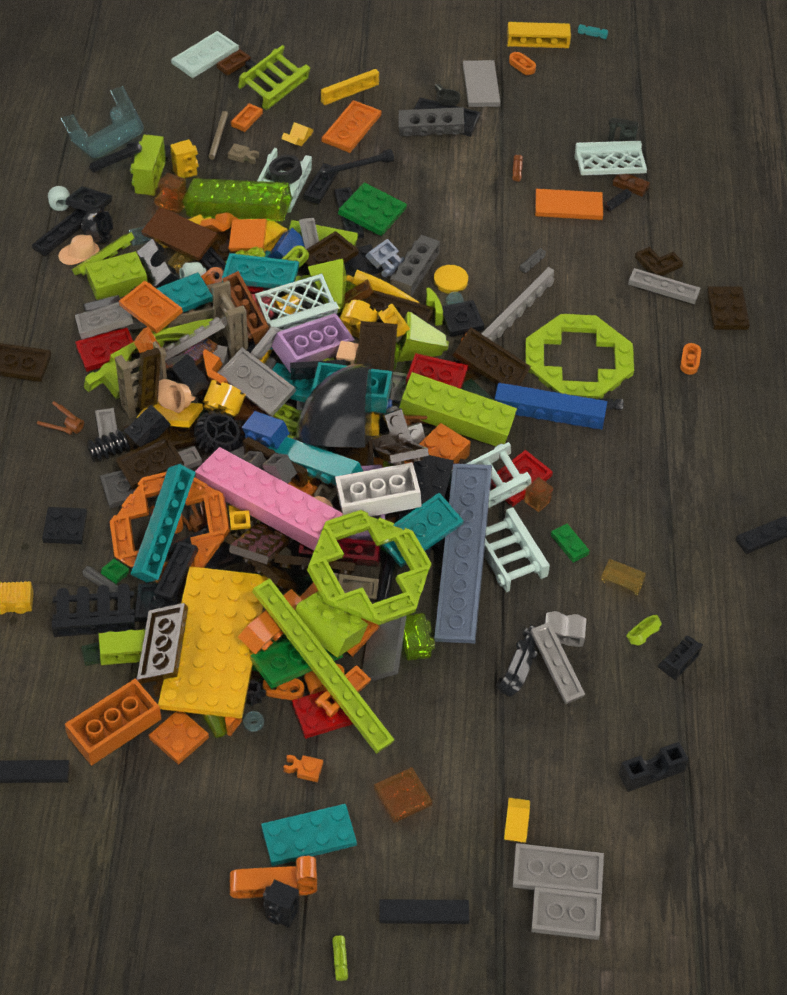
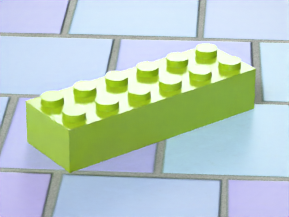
M413 372L399 406L404 415L427 416L426 420L420 421L435 426L442 423L458 434L493 446L506 443L517 410L515 407Z

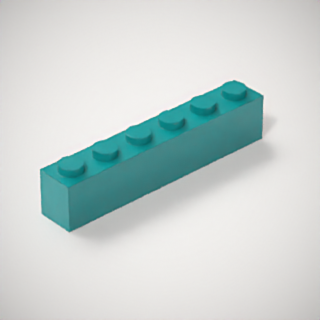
M289 437L283 440L278 449L269 447V449H273L278 454L288 455L291 461L307 469L308 477L318 478L326 484L332 483L336 485L335 477L364 472L358 461Z
M181 464L168 468L130 575L147 583L159 579L196 472Z

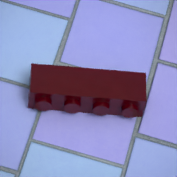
M347 538L337 540L344 555L341 559L335 561L379 567L381 546H376L374 541ZM300 543V557L312 558L314 550Z

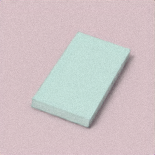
M216 31L172 58L171 63L194 78L238 51L239 45Z

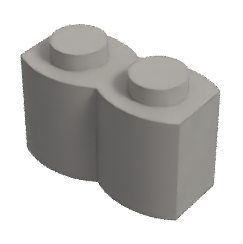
M557 611L546 613L544 624L551 623L560 644L575 647L583 646L586 618L577 614L566 616Z

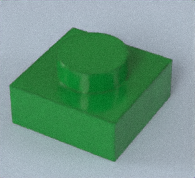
M114 558L102 568L101 574L117 584L129 574L130 569Z

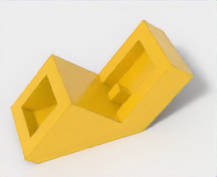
M294 122L290 135L283 133L282 139L302 146L314 130Z
M229 505L231 530L251 528L249 510L241 511Z
M508 799L505 840L526 842L530 811L529 800Z

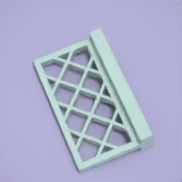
M641 141L576 143L575 160L578 161L581 175L647 172L641 151Z
M322 274L255 294L269 329L271 327H278L283 331L334 313L337 314L339 308L337 303L334 302ZM320 280L321 289L318 290L311 287L312 282ZM301 286L306 288L304 295H301L294 291L295 288ZM308 290L318 294L315 300L306 297ZM279 292L289 293L287 300L278 297ZM292 295L301 299L299 305L289 302ZM267 296L273 300L269 306L263 303L261 298ZM319 296L326 297L329 303L322 304L317 302ZM275 300L284 304L282 310L272 307ZM303 300L313 304L310 309L300 306ZM287 305L296 309L294 314L290 315L284 312ZM270 310L280 314L278 319L270 321L268 316Z

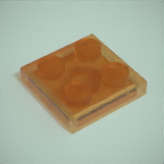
M413 767L374 784L375 791L394 823L432 806L433 801Z

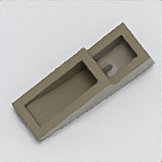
M334 573L345 593L363 587L368 598L376 599L379 579Z

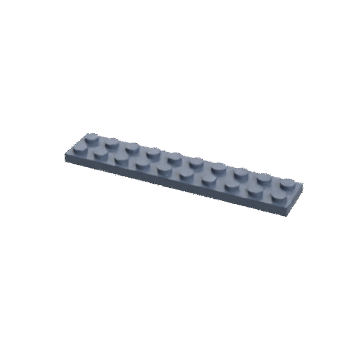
M453 464L449 504L464 520V523L445 537L435 642H476L492 465Z

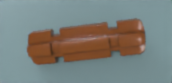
M522 155L514 156L513 181H521Z

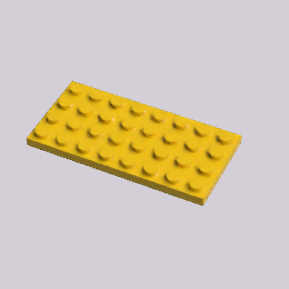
M189 567L181 604L185 603L188 606V614L178 676L164 679L158 703L160 709L242 719L253 666L251 655L254 653L238 636L248 624L263 613L264 607L252 591L254 587L268 580V577L260 574Z

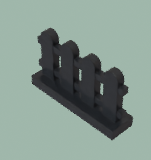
M120 584L118 592L111 593L107 585L99 586L96 594H90L89 589L85 586L78 588L77 595H69V591L66 588L58 589L57 596H53V603H57V614L53 615L52 620L54 637L136 630L135 610L131 609L130 598H134V591H130V587L127 584ZM110 599H118V610L110 611ZM97 600L98 611L90 612V601ZM70 602H77V613H70Z

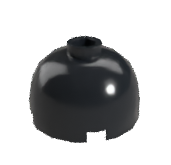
M105 208L90 210L85 214L81 224L84 235H91L95 243L109 242L112 238L110 230L113 229V221L110 213L104 211Z

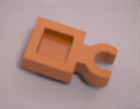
M287 755V762H291L293 765H284V772H297V778L318 782L323 760L304 755L301 760H297L295 756Z

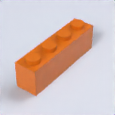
M292 589L283 595L294 610L297 604L303 601ZM265 610L246 626L238 638L256 655L261 649L266 651L273 644L272 640L276 642L284 633Z

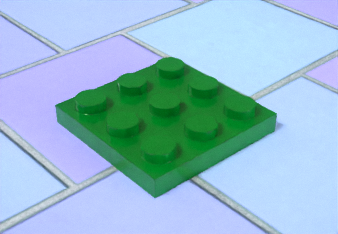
M364 182L339 208L338 214L383 236L406 210L407 204Z

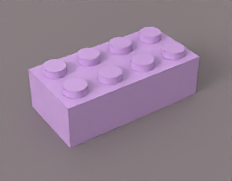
M334 313L277 332L272 348L290 372L291 362L321 361L325 358H336L340 342L353 343L355 339L337 314Z

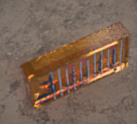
M205 338L186 349L180 355L188 354L195 360V365L197 366L204 360V349L213 353L218 349V346L209 338Z

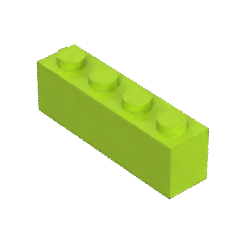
M145 630L99 633L101 665L140 662Z

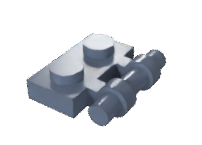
M388 239L376 246L365 256L377 269L380 266L384 268L381 272L383 277L394 274L395 270H398L399 264L405 260L404 257L399 258L396 255L399 250Z

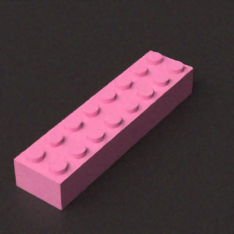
M220 447L195 471L197 479L206 483L214 490L223 493L225 502L241 511L249 510V515L312 550L316 548L325 522L343 516V513Z

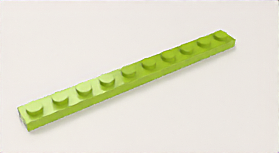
M268 579L254 587L253 594L377 754L394 742V738L272 580Z

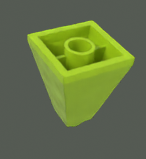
M343 259L308 266L310 277L319 274L323 275L331 296L339 307L337 313L341 312L344 309L347 281ZM320 280L312 282L314 288L321 289ZM320 295L324 304L329 303L326 297Z
M407 312L404 320L410 330L398 342L397 362L413 360L415 353L434 357L442 355L443 351H447L449 341L446 340L445 334L413 313Z

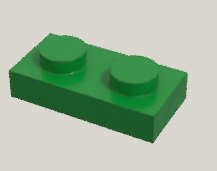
M568 523L551 531V537L572 563L589 555L590 550Z

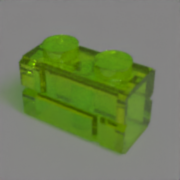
M424 613L406 616L403 642L408 661L417 660L418 658H430L432 650L435 649L434 638L429 637L431 623L430 620L426 621Z

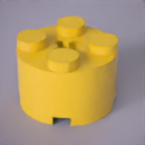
M351 300L350 303L347 302L339 319L350 334L359 339L361 321L377 322L379 315L375 308L374 311L369 308L370 304L360 300Z
M212 380L204 397L203 407L210 411L219 410L221 414L226 412L227 416H237L246 394H240L241 390L224 382L218 385L216 380Z

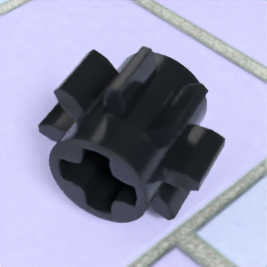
M253 679L249 681L246 702L251 704V706L257 703L261 704L262 697L266 696V690L263 689V682L258 683Z

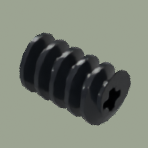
M119 429L116 430L115 434L109 432L108 437L102 435L101 440L95 437L94 442L92 440L87 441L88 451L93 462H95V457L102 461L103 454L108 459L109 452L116 456L117 449L122 454L123 447L130 451L128 439L125 433H122Z

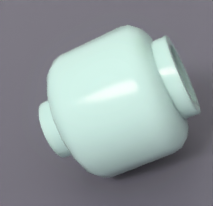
M55 186L48 193L50 207L56 211H64L69 207V205H66V198L70 194L65 187Z
M199 262L185 263L180 268L179 276L182 279L197 272L202 276L206 273V269Z

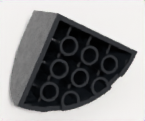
M371 363L347 366L333 372L322 380L306 399L296 428V440L306 444L330 447H365L372 438Z

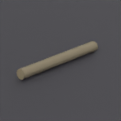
M223 111L208 156L212 160L215 159L228 117V112Z

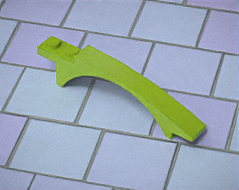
M213 319L200 320L167 328L153 335L158 343L179 341L181 337L194 333V330L200 326L206 327ZM134 342L111 354L109 362L105 363L99 371L88 374L85 377L84 388L90 392L104 383L116 399L120 398L115 357L122 355L125 361L130 362L132 354L139 352Z

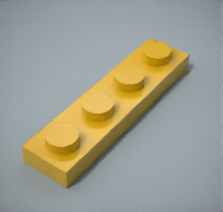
M377 69L321 89L322 104L327 105L379 85V72Z

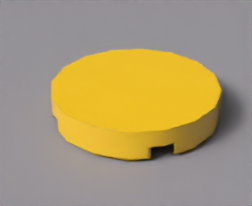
M456 265L441 266L434 273V284L441 292L456 294L467 287L468 274L463 268Z

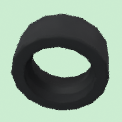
M294 155L279 156L272 160L269 165L273 182L279 185L294 183L302 176L301 163L298 157ZM292 167L289 171L279 172L281 169Z

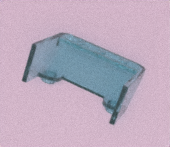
M124 86L110 90L117 104L110 111V118L113 124L88 137L85 130L81 129L74 114L60 118L73 143L92 158L104 156L143 132V123Z

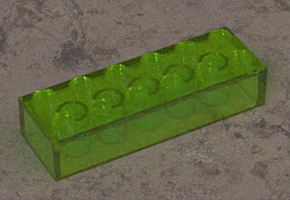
M193 178L183 203L187 216L190 217L201 214L202 217L210 216L215 218L216 214L230 213L238 219L284 221L292 201L289 183Z

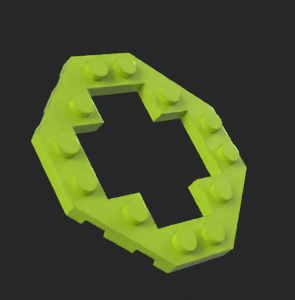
M560 314L526 338L525 363L531 366L528 371L530 374H535L541 383L548 388L551 387L557 393L596 398L598 400V398H603L604 394L608 391H612L621 385L623 380L633 376V343L596 315ZM561 332L596 333V347H614L615 369H598V382L562 381V367L544 366V344L561 345Z
M362 510L326 521L307 568L325 604L378 625L414 613L431 566V562L414 532L407 528L403 530L393 526L394 523L382 518L376 519L368 516V513ZM367 530L376 546L394 541L411 570L397 575L395 579L403 592L402 594L374 604L369 600L363 587L345 593L329 565V562L341 559L344 555L337 540Z

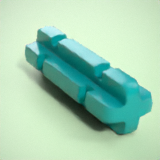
M582 24L578 27L579 34L586 33L588 36H600L602 39H606L608 36V30L606 29L600 30V28L586 27V25Z

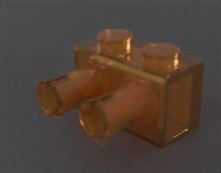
M167 172L159 181L160 193L154 199V203L159 208L162 207L168 211L180 214L187 205L185 178Z

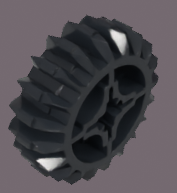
M211 410L209 413L205 412L198 418L194 426L193 436L196 437L195 443H200L199 449L204 448L205 453L210 452L212 455L219 447L228 452L241 448V443L244 441V432L241 431L242 426L237 425L238 420H233V416H227L226 412L221 414L219 410L216 412Z

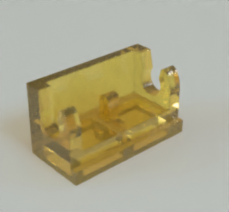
M609 559L601 576V581L606 582L607 580L630 589L638 596L645 582L646 573Z

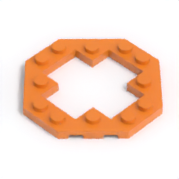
M167 472L143 477L137 484L138 487L133 494L130 493L122 504V509L110 520L114 556L132 569L139 550L135 551L131 520L149 515L147 498L159 495ZM194 477L185 504L188 506L200 502L205 503L209 533L190 537L191 544L199 549L191 567L204 568L229 534L230 526L223 493L214 490L206 483ZM168 561V562H164V565H163L162 571H161V573H160L159 579L156 580V581H153V582H155L156 584L159 583V581H160V579H161V577H162V575H163V573H164V571H165V569H166V567H167L169 561Z

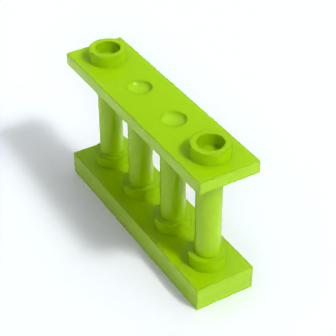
M283 45L278 49L275 48L270 55L246 73L243 72L239 77L238 88L241 89L245 85H249L263 97L262 107L266 111L308 79L310 67L305 64L303 67L297 68L283 56L285 48ZM279 60L294 74L287 76L274 63ZM266 69H270L283 82L277 84L263 72ZM258 76L273 90L266 92L253 79Z

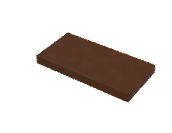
M162 207L158 209L141 231L143 236L154 239L158 243L197 261L201 260L218 237L216 232Z

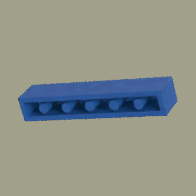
M498 383L495 401L517 408L515 415L593 429H603L607 401Z

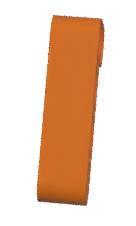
M312 856L299 857L296 860V866L233 870L230 872V896L233 898L263 897L266 887L268 885L271 886L274 879L298 889L299 895L314 894L317 892L316 858Z

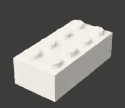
M413 462L335 477L343 515L362 510L372 517L422 507L421 493Z

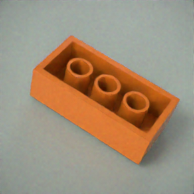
M440 423L419 445L427 447L429 455L454 460V464H459L460 458L466 459L469 456L471 441ZM412 459L405 460V464L412 462Z
M135 678L65 723L68 738L92 766L162 719L159 705Z

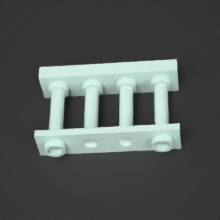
M274 148L272 153L268 155L267 163L255 186H252L250 190L252 204H256L258 198L263 197L282 202L284 204V211L291 213L312 170V157L305 155L303 161H300L302 167L300 179L288 185H279L273 182V180H269L271 175L269 165L272 160L277 158V148ZM265 186L286 190L287 193L280 195L263 191Z
M509 442L500 444L494 450L467 463L492 465L491 463L502 459L513 477L507 483L502 482L492 466L491 478L496 488L490 491L489 508L532 486L531 477L528 472L520 474L508 456L511 454ZM452 472L448 485H450L452 481Z
M514 508L507 509L504 521L488 526L486 528V535L505 528L510 529L513 535L490 544L485 539L484 557L496 575L497 583L504 588L505 592L510 591L511 580L531 572L537 573L540 579L547 577L550 566ZM512 543H519L522 550L501 558H497L494 550ZM523 557L528 558L531 563L509 573L502 566Z

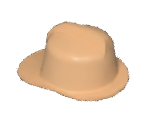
M77 235L71 240L70 245L62 248L59 252V260L66 265L78 264L99 252V246L93 242L91 235Z
M169 379L159 381L158 401L163 407L180 413L191 404V401L195 400L187 385L176 383Z

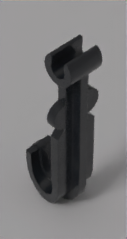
M530 624L529 629H524L522 633L525 637L524 640H519L516 643L517 650L512 656L504 678L500 677L497 682L496 688L508 697L516 694L523 686L532 660L537 657V652L534 649L536 642L531 634V629L536 628L533 624Z

